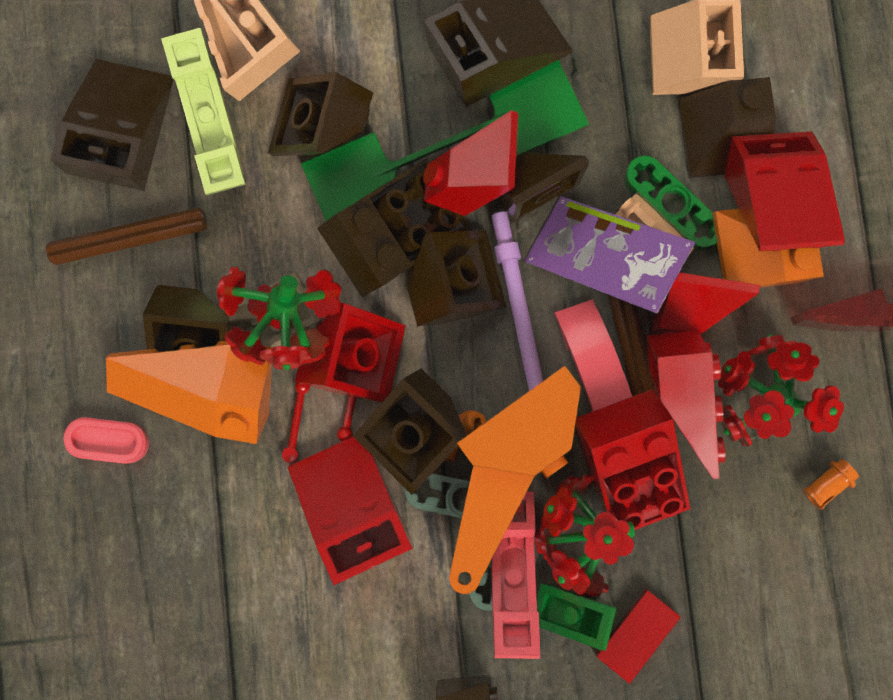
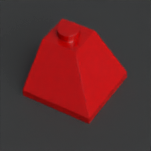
M511 110L428 163L423 176L425 183L424 201L466 216L514 189L518 113Z
M679 272L658 313H654L652 333L665 334L697 330L699 334H702L759 294L760 285Z
M341 303L340 311L335 315H328L316 328L322 332L323 336H327L330 339V345L325 348V356L318 361L300 365L295 382L333 393L382 403L391 392L406 325L349 304ZM364 371L363 373L358 374L356 386H354L353 383L356 376V373L354 372Z

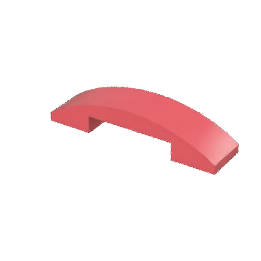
M593 299L554 312L567 351L571 353L591 411L593 412L632 397L618 355Z
M534 492L525 493L491 559L494 658L540 659L539 612H537L534 551Z

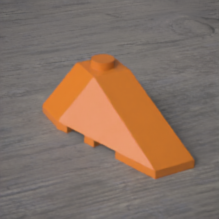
M219 341L216 346L196 348L195 344L183 345L179 350L159 352L156 349L110 353L106 357L107 392L214 437L257 444L269 416L272 364L267 363V360L263 365L255 364L252 361L245 362L240 360L233 354L231 346L226 341ZM264 346V347H266L268 350L273 348V347H269V346Z

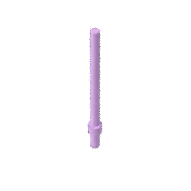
M498 212L491 215L498 244L494 247L497 263L502 264L528 389L530 391L544 380L518 260L521 259L518 242H513L507 212Z

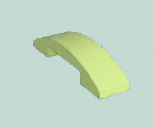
M197 28L161 38L171 75L176 81L196 151L194 156L205 194L210 195L246 185L230 118L202 29Z

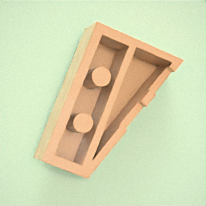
M194 0L199 17L203 20L209 38L208 44L211 53L215 56L221 74L220 80L223 89L238 101H241L300 52L262 0Z

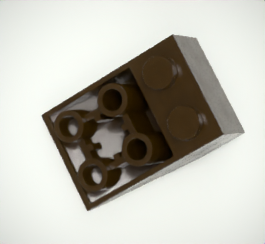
M539 0L459 1L424 19L429 48L465 107L572 53L571 47Z
M95 59L61 120L50 161L70 175L145 191L174 81L172 76Z
M427 158L340 211L317 228L361 297L384 286L415 265L425 234L429 232L465 231L470 227L463 215L424 201L425 183L423 176L427 164L430 163Z

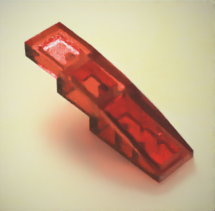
M881 288L804 311L790 318L795 326L830 331L893 330V303L887 304Z

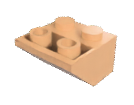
M692 0L650 16L652 95L695 94L729 81L742 80L744 78L740 0Z

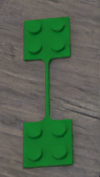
M557 60L489 95V100L495 112L491 120L397 161H391L386 158L373 132L301 163L325 220H329L340 211L394 179L401 167L466 140L511 110L518 113L516 157L588 126L589 122L560 61Z

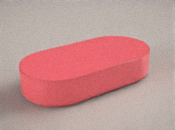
M88 417L72 421L67 426L63 438L67 451L74 457L106 462L135 463L145 456L149 448L148 434L140 425Z

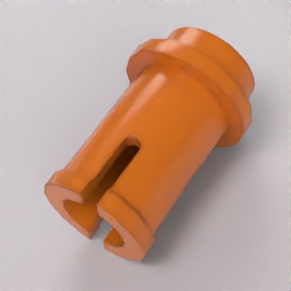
M840 459L837 463L835 461L830 462V469L802 490L808 500L819 510L824 509L825 505L847 487L853 489L856 486L854 481L859 478V475L844 459Z

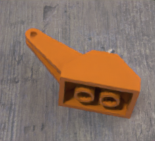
M566 366L559 369L457 443L473 465L449 575L452 588L460 594H469L477 589L533 478L541 472L546 479L568 463L564 455L572 448L581 386ZM460 573H469L471 581L467 584L462 583L459 579Z

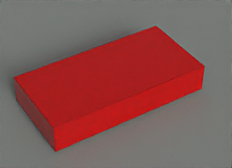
M645 589L611 632L606 651L598 649L594 655L630 684L681 617Z

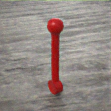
M354 371V373H356L353 383L354 386H356L358 374H361L364 371ZM353 396L348 397L343 425L337 431V438L341 442L353 436V432L350 429L356 397Z
M297 382L294 385L297 396L288 447L282 451V459L287 463L296 462L299 457L296 443L305 394L310 390V386Z

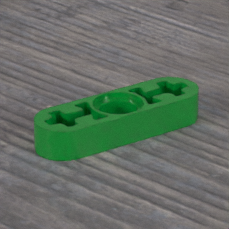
M639 156L631 161L624 174V183L633 195L637 193L682 237L695 242L694 250L704 251L717 243L712 216L713 212L655 158ZM636 168L641 172L646 168L652 172L649 180L656 187H658L661 181L666 184L655 198L649 195L655 187L646 180L641 184L635 180L638 175L637 170H635ZM674 193L680 196L683 200V210L677 214L668 213L662 206L664 195ZM691 208L696 213L690 219L698 226L706 223L710 227L707 232L710 239L706 236L701 239L696 238L694 233L697 228L690 220L684 226L679 223L690 212Z

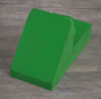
M541 583L536 599L537 612H539V627L606 651L616 607L599 597L583 596L551 584Z

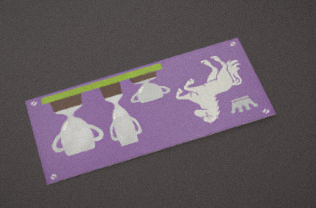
M560 196L525 262L658 313L695 242Z

